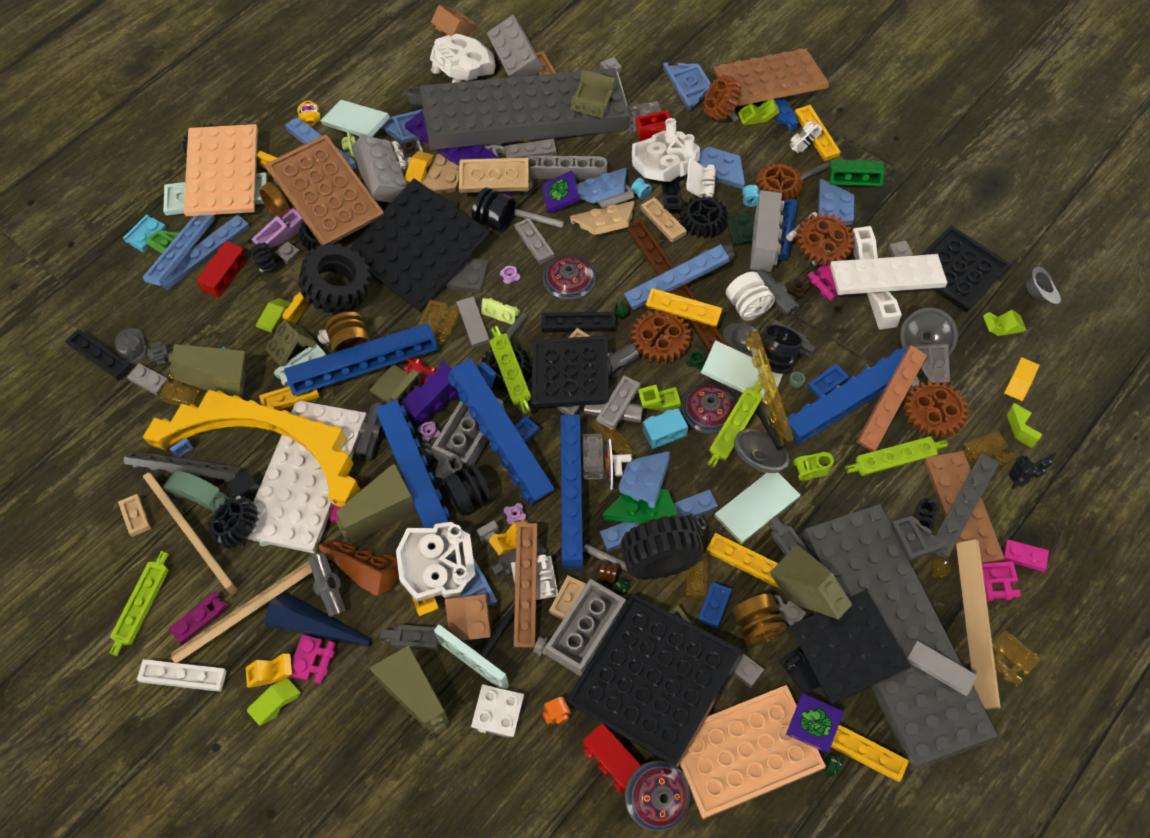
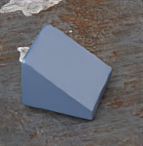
M184 438L171 447L170 451L175 457L180 458L191 451L193 447L188 439Z

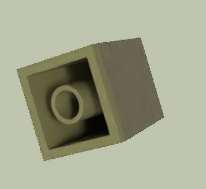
M174 344L173 351L169 352V363H171L170 371L174 373L175 380L206 391L212 390L217 392V390H220L229 396L236 395L242 398L246 376L245 351Z
M395 464L387 468L336 511L339 517L336 523L344 539L349 538L352 544L417 512L412 497Z
M796 545L770 572L786 599L797 606L839 619L852 605L833 573L799 545Z
M409 646L370 667L379 684L430 734L434 732L439 733L447 728V724L450 723Z

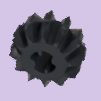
M258 243L251 247V254L260 272H271L277 268L275 258L267 243Z

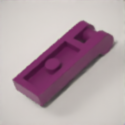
M218 592L210 593L202 603L168 628L181 645L185 644L228 610L229 606L226 602L220 600L221 596ZM214 605V610L210 611L209 608Z

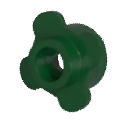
M691 351L686 365L702 370L704 361L707 360V355L701 351Z

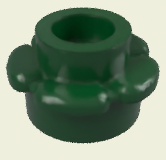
M623 301L615 304V317L622 319L624 316H627L628 306Z
M622 577L611 588L616 594L622 595L630 587L628 585L629 580L627 581Z
M828 755L824 761L826 768L823 769V772L828 773L830 777H834L835 774L838 775L841 772L842 762L839 761L838 755H835V757Z

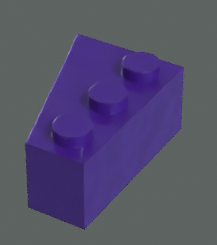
M444 361L439 364L441 367L433 375L430 373L426 377L428 381L421 388L417 386L401 402L408 418L417 427L427 422L435 413L442 411L451 401L459 398V392L455 387L451 386L448 380L451 368Z

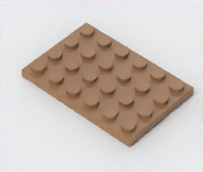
M806 48L713 67V73L716 78L718 76L721 77L723 74L731 75L740 82L742 86L740 91L742 93L739 96L741 99L738 100V105L736 106L825 89L829 85L828 80Z
M327 134L266 164L269 173L322 246L328 243L333 244L384 215L382 209Z

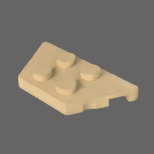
M437 152L422 184L436 194L456 192L459 186V166Z
M630 201L618 205H609L601 209H592L588 212L570 216V221L572 224L579 223L580 228L588 230L593 235L629 227L630 219L633 215L632 210H635V202Z

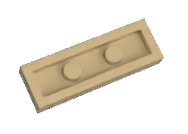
M655 197L641 205V211L672 243L686 235V229L663 208V205Z

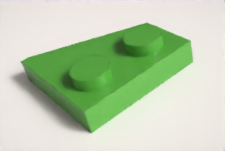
M157 230L145 239L146 244L163 253L179 233Z

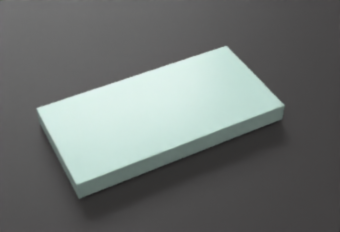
M340 100L320 121L322 125L344 132L349 131L357 136L365 135L372 137L390 117L386 112Z
M716 340L701 371V374L742 393L746 387L753 388L756 381L760 380V383L763 382L764 384L759 391L763 396L761 402L768 405L771 404L783 374L770 372L762 368L754 358Z
M766 473L716 512L714 517L742 545L766 526L771 519L796 502L801 495L779 473Z
M441 625L434 629L441 646L497 688L508 689L509 683L504 672Z

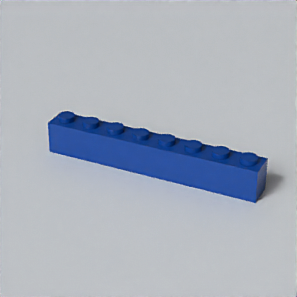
M429 323L293 365L284 368L292 394L295 396L438 349Z
M908 347L895 350L888 358L880 359L875 366L867 367L857 377L852 376L844 385L836 386L831 393L821 395L811 405H805L800 412L790 414L785 419L784 430L799 446L881 395Z
M471 358L451 368L448 374L449 383L457 389L460 400L468 406L470 416L474 420L476 419L481 433L489 439L491 449L497 452L502 466L510 472L511 480L520 488L523 499L529 502L530 505H533L550 495L554 487Z
M395 400L375 408L423 527L434 528L435 524L448 522L449 512L446 506H441L440 500H443L439 489L435 490L433 487L435 479L432 472L427 473L425 466H428L427 460L424 455L420 456L418 450L421 449L418 439H413L411 435L414 430L410 421L406 423L404 417L407 416L404 406H399L398 401ZM431 544L432 549H434L436 546Z
M561 415L563 569H583L580 415Z

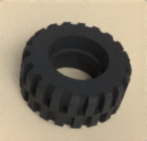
M328 243L325 246L319 245L315 247V250H310L307 256L304 257L298 285L302 296L306 297L305 300L309 304L312 303L314 308L318 310L320 308L325 313L333 312V314L350 312V309L355 310L363 303L371 281V270L369 265H366L367 261L364 257H360V253L356 250L352 251L351 247H343L341 244L331 245V243ZM336 272L346 277L350 284L344 286L331 285L325 282L320 277V274Z
M664 516L640 523L639 526H634L629 532H626L620 543L628 573L632 577L642 578L643 580L666 578L670 575L679 574V572L694 567L697 562L701 561L704 554L697 525L693 520L685 516Z

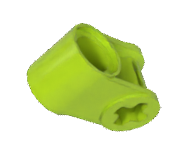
M821 452L796 458L793 463L797 466L799 480L807 481L829 475L834 463L833 456L830 453ZM824 462L828 466H822L820 463Z

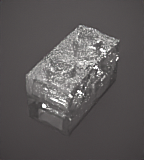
M658 101L627 106L630 133L636 132L635 117L661 112Z
M583 434L584 479H604L602 434Z

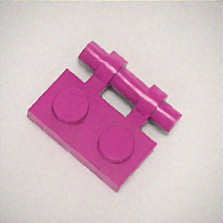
M827 263L825 267L822 266L817 269L818 275L812 271L808 274V277L813 286H817L821 290V294L825 298L827 297L830 301H833L836 298L833 293L837 294L831 268Z
M1013 561L982 564L987 602L1000 598L1012 600L1014 597H1020V590L1011 588V584L1018 582ZM1001 585L1002 590L993 591L992 586Z
M302 635L291 662L292 675L289 677L309 682L311 674H314L313 682L321 684L323 677L327 676L329 661L334 657L336 643L328 641L326 648H322L323 641L321 639ZM318 656H321L322 659L319 666H315Z

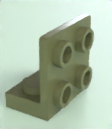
M283 319L282 323L277 327L272 340L269 341L266 351L280 366H284L296 344L302 347L307 345L313 348L316 341L302 326Z
M392 365L370 389V392L386 403L397 400L399 406H401V402L417 386L420 388L422 385L419 372L414 369L408 374L398 366Z

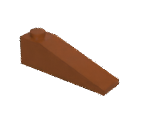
M336 540L319 544V549L361 588L369 591L372 595L379 596L392 590L399 579L397 558L392 555L385 554L384 557L374 555L373 550H356L355 545Z

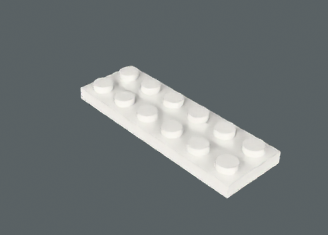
M938 254L831 261L830 264L837 295L941 288L947 284Z

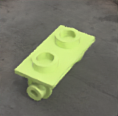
M347 131L348 137H344L342 140L343 152L356 162L352 148L358 138Z
M483 298L481 314L513 324L515 317H518L520 314V310L517 307L507 304L503 305V303L492 298Z

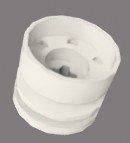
M753 271L740 275L726 289V296L733 306H736L735 309L742 319L746 321L756 319L766 313L775 301V297L768 287L765 286L759 274Z

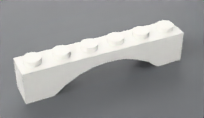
M871 226L854 228L852 239H855L853 244L855 259L878 258L876 239ZM889 291L867 293L879 330L897 327L902 314L897 300Z

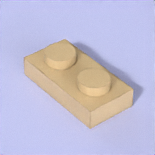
M138 494L118 502L131 537L151 529Z
M567 576L549 609V613L563 620L586 586V583Z

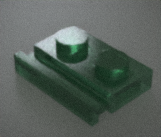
M751 212L735 213L732 216H728L726 225L732 247L739 244L740 246L752 244L754 223Z

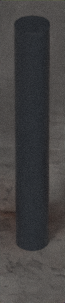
M759 404L755 411L776 449L780 451L784 448V445L761 404Z
M514 605L478 653L482 657L486 658L514 619Z

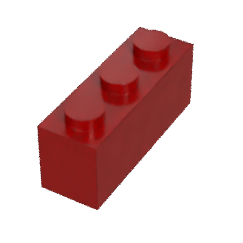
M225 241L196 280L201 291L219 298L248 260L244 248Z
M602 723L583 740V752L590 760L594 758L599 763L598 769L604 776L607 777L609 775L614 780L613 786L622 794L623 792L625 793L630 776L641 765Z

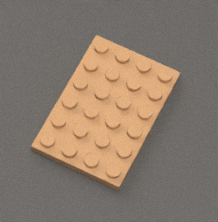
M256 124L189 128L184 196L185 216L255 212L258 135Z
M787 685L706 717L679 764L688 781L690 791L702 819L826 768L818 749L786 735L797 707Z

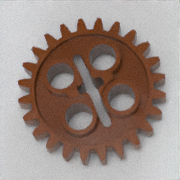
M818 212L817 217L811 214L810 219L806 217L804 222L800 223L796 232L795 240H798L796 246L800 247L798 252H804L803 258L810 257L809 263L815 260L816 266L819 262L825 267L826 263L830 266L831 261H845L850 256L855 239H852L854 233H849L851 227H845L847 221L841 223V217L835 219V214L828 217L827 212L824 216Z
M655 310V314L648 311V316L642 314L641 319L637 318L636 324H633L631 343L636 347L639 354L643 353L642 359L649 357L650 363L653 359H656L657 364H659L660 360H663L664 364H666L667 359L674 362V357L680 359L681 354H685L686 349H689L691 330L688 329V323L684 324V318L679 319V316H673L665 312L659 313L658 310Z
M928 380L926 385L923 382L920 383V387L915 385L914 390L909 391L903 407L906 410L904 415L910 416L907 422H914L912 428H920L919 434L925 431L926 437L930 433L933 434L934 439L939 434L944 439L946 433L949 437H952L954 432L958 433L964 427L968 419L967 414L969 410L966 409L968 403L963 402L965 396H958L960 390L954 392L953 385L947 388L946 382L939 385L938 380H936L934 385H932L930 380Z

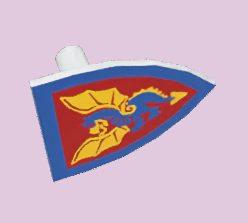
M609 439L604 451V460L610 489H612L613 463L615 476H623L622 462H631V454L612 455L611 439Z

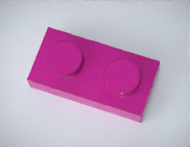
M1007 539L1004 545L1003 556L1005 559L1003 561H1013L1016 565L1044 572L1047 568L1049 550Z

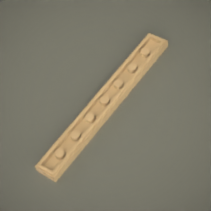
M146 473L143 478L231 596L237 592V588L151 473Z
M973 539L956 543L971 670L972 673L978 676L973 686L984 709L990 710L1001 707L979 541Z
M307 561L171 652V659L175 664L306 577L312 572L309 562Z

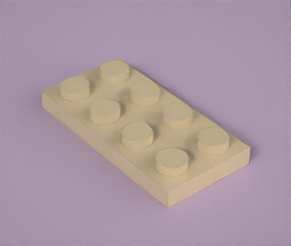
M528 158L462 159L459 162V192H480L485 187L492 188L498 192L529 191Z

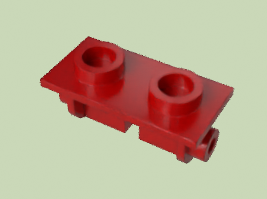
M415 357L413 360L406 358L410 363L405 365L404 371L409 374L414 369L419 374H423L421 377L423 383L428 381L426 377L430 373L433 375L438 370L432 366H429V368L423 366L424 362Z

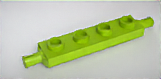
M495 326V329L491 328L494 338L489 340L511 400L514 405L521 406L523 413H527L526 410L530 412L527 401L532 397L510 340L506 333L501 334L499 327Z
M760 380L756 381L753 388H745L711 445L709 451L713 455L708 462V465L712 464L711 467H715L719 459H727L734 447L736 435L744 430L763 398L759 391L764 384L763 382L760 383Z
M931 436L859 455L856 457V463L845 466V470H847V474L859 471L862 476L921 461L926 457L937 456V449L948 447L945 439L934 442Z
M161 551L156 562L147 563L110 635L115 641L109 651L110 654L118 656L122 645H132L169 571L164 566L169 556L166 552Z

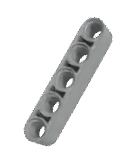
M600 156L526 157L529 161V177L531 179H554L571 170L575 175V179L596 178L607 173V160Z

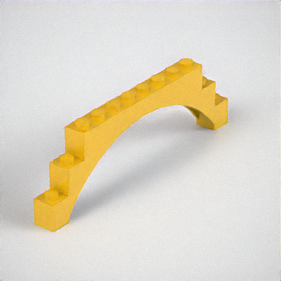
M208 390L199 407L192 404L190 406L181 404L171 421L165 418L162 420L154 418L143 436L151 446L167 451L169 446L184 438L213 429L243 426L271 430L299 443L319 462L329 488L327 497L333 505L344 506L361 490L356 483L357 481L348 476L354 463L350 459V455L341 450L347 438L340 427L335 425L331 427L319 420L311 421L302 415L295 416L286 410L278 411L272 406H262L253 400L245 401L239 396H229L220 390H217V392Z

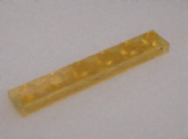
M758 330L752 331L747 336L746 345L752 352V363L754 368L758 370V382L764 388V400L770 406V418L772 422H775L776 433L783 445L788 444L794 438Z

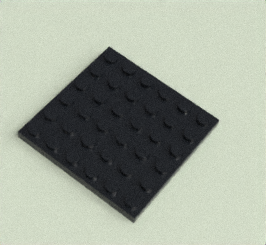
M413 178L383 211L384 215L374 221L353 243L351 250H356L360 253V257H364L367 261L366 265L368 264L370 267L371 276L422 313L491 236V233Z
M632 593L566 699V703L678 768L742 656L743 651Z

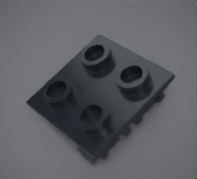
M1056 453L1033 464L1029 457L1021 456L1009 472V477L1014 482L1011 488L1014 489L1017 486L1024 487L1031 481V478L1043 476L1047 472L1045 469L1053 464L1052 460Z
M800 647L779 660V663L804 694L808 695L820 687Z

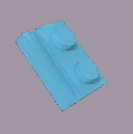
M146 214L123 239L126 243H130L133 247L145 252L150 247L146 244L145 239L157 230L166 231L167 227Z

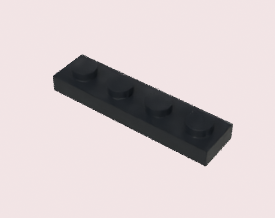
M615 312L542 313L541 329L542 332H574L576 328L583 332L615 331Z
M79 329L65 341L69 347L118 381L131 369L127 362Z

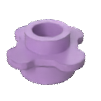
M506 266L500 271V276L504 278L505 284H510L520 279V275L517 274L516 267Z
M425 422L418 428V432L421 433L424 442H429L430 439L437 438L440 435V431L435 427V422Z
M517 503L515 506L504 508L508 524L512 525L514 522L526 519V515L522 511V504Z

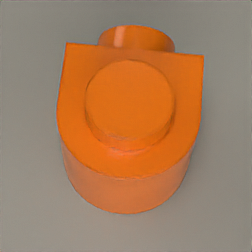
M558 697L544 704V712L542 714L547 724L551 723L553 725L557 723L560 725L569 720L568 716L571 714V711L564 697Z

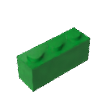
M830 159L829 183L832 185L882 186L885 169L882 161Z

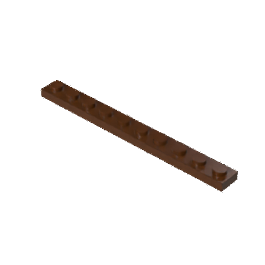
M638 219L630 223L629 227H626V231L657 276L675 268L642 219ZM687 284L669 292L698 301ZM687 319L709 353L715 340L729 346L716 327Z

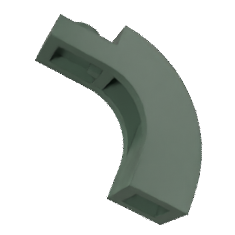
M182 471L173 472L162 488L176 498L190 499L214 514L215 510L219 509L220 504L223 505L226 499L230 500L229 497L218 491L219 488Z

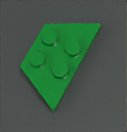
M666 489L660 490L655 508L649 507L648 502L642 499L637 501L631 496L622 493L603 513V518L606 521L631 523L648 522L651 519H659L664 516H678L669 491Z

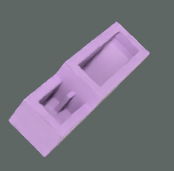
M292 208L281 219L276 216L252 240L255 244L265 242L270 248H273L296 235L301 227V222L305 221Z

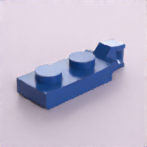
M784 97L774 99L780 111L775 118L780 124H786L790 131L796 130L798 121L795 112Z

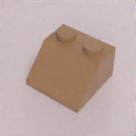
M438 5L431 20V23L436 26L435 28L438 31L445 32L446 36L449 35L450 37L456 33L467 36L479 26L458 10Z
M486 593L445 599L448 630L459 640L491 637Z

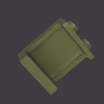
M583 70L575 96L573 95L571 98L570 110L603 118L614 91L615 78Z

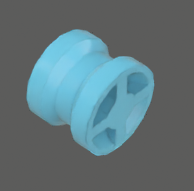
M638 178L632 184L631 190L633 194L638 195L639 199L644 200L650 195L652 186L646 184L644 179Z
M748 185L743 188L744 205L749 207L757 205L760 194L758 186Z

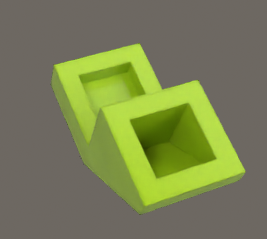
M774 99L767 100L759 107L753 103L748 104L738 112L743 125L765 123L780 113Z
M280 298L270 301L256 323V327L271 333L276 331L283 321L282 315L284 310L290 306L291 302Z
M1013 310L999 317L990 312L983 315L988 330L997 336L1026 331L1021 315Z
M657 385L638 389L643 408L666 411L681 407L676 387L659 392Z
M1014 403L1007 414L1014 437L1033 449L1043 434L1025 424L1032 413Z
M286 678L270 686L248 707L247 712L261 726L275 719L282 706L298 699L300 692Z

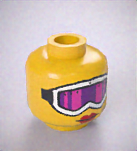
M304 101L298 106L299 120H303L309 126H314L320 121L319 108L315 103Z

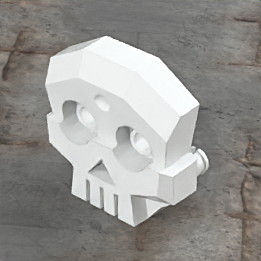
M457 33L451 37L447 35L435 39L430 60L433 62L431 71L435 74H440L442 70L449 77L453 78L452 83L462 82V80L470 81L477 79L478 76L494 74L496 66L493 52L476 39Z
M673 118L665 121L666 131H661L652 135L650 139L632 144L633 167L644 178L671 182L678 176L682 177L688 174L689 158L696 162L700 161V147L694 143V136L691 134L685 135L682 131H676V120Z
M452 522L435 524L434 528L406 529L396 550L400 583L416 601L429 599L441 594L444 598L460 596L467 583L475 577L470 534L461 530L459 525ZM430 544L436 546L433 550L428 549ZM455 554L457 564L449 561V559ZM438 574L439 578L437 580H433L432 575Z

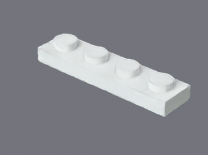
M143 659L137 681L221 692L227 671L223 668Z

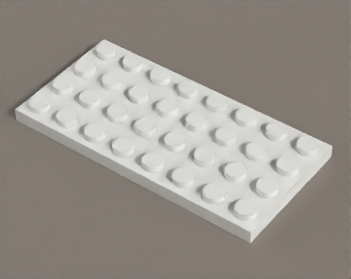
M304 401L295 403L291 412L292 415H302L311 421L319 420L325 425L340 427L347 438L341 450L348 453L350 459H352L360 439L361 425L368 417L367 413ZM281 436L253 503L258 507L259 515L257 517L259 521L255 523L257 527L252 530L253 534L248 536V540L257 542L263 540L271 545L315 554L334 505L327 497L329 488L319 462L302 445L287 436Z

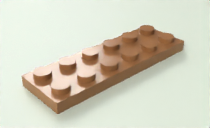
M964 451L926 457L924 460L944 518L971 472ZM980 498L956 543L976 539L979 541L982 564L1003 562L1005 558L983 500Z

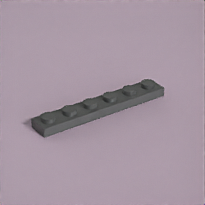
M132 451L124 456V464L132 465L134 468L147 467L153 471L166 470L169 473L182 471L194 476H205L206 479H223L225 482L231 481L243 472V467Z
M982 453L980 454L935 535L941 542L944 540L948 546L946 549L935 552V554L947 560L1000 462Z

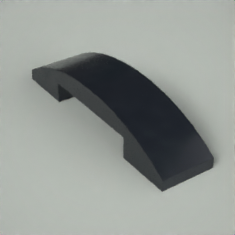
M679 176L671 182L662 181L664 209H682Z

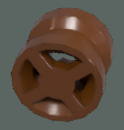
M603 560L598 580H609L610 583L615 584L619 564H609L608 561Z

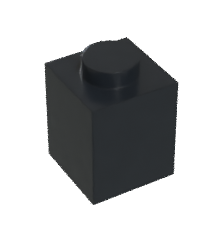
M247 470L226 483L230 488L228 494L235 498L239 495L251 500L257 495L260 488Z

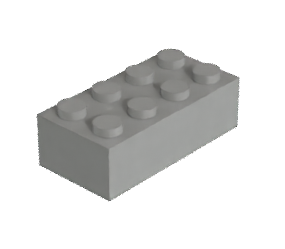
M514 15L487 32L509 78L532 76L544 69L522 26Z
M360 135L352 148V152L365 187L374 200L391 203L407 186L390 141Z
M760 190L754 218L750 261L751 270L761 269L771 272L773 265L777 264L781 249L779 240H781L782 229H780V226H782L783 215H781L780 211L783 212L784 201L781 200L782 193Z
M497 398L498 402L505 411L503 400ZM459 402L433 444L432 451L434 458L438 460H445L452 455L460 457V461L463 463L461 470L465 468L469 473V466L475 463L488 438L481 433L476 419L474 420L470 416L466 403Z
M590 579L546 645V656L581 677L626 604V599Z

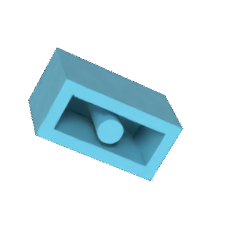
M677 408L667 410L659 416L647 418L643 421L642 431L651 449L687 436L688 426Z

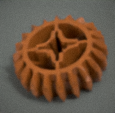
M724 74L713 80L712 85H709V89L706 90L707 93L704 96V113L711 119L720 121L726 119L727 116H731V112L735 111V107L738 105V100L741 99L739 97L742 93L740 91L742 87L740 82L731 75Z
M780 162L777 165L772 163L770 166L766 165L757 175L756 186L762 191L782 193V201L797 199L802 191L803 179L801 174H798V169L793 170V165L788 167L786 163L784 165H781Z

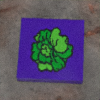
M572 170L541 184L546 210L549 214L580 200L575 175Z
M802 693L786 735L828 754L844 711Z

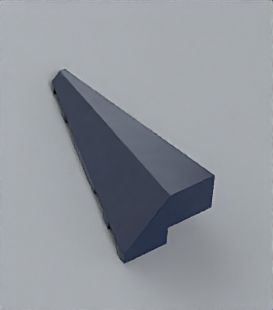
M284 591L270 602L264 620L268 628L308 634L313 638L370 647L372 641L370 638Z

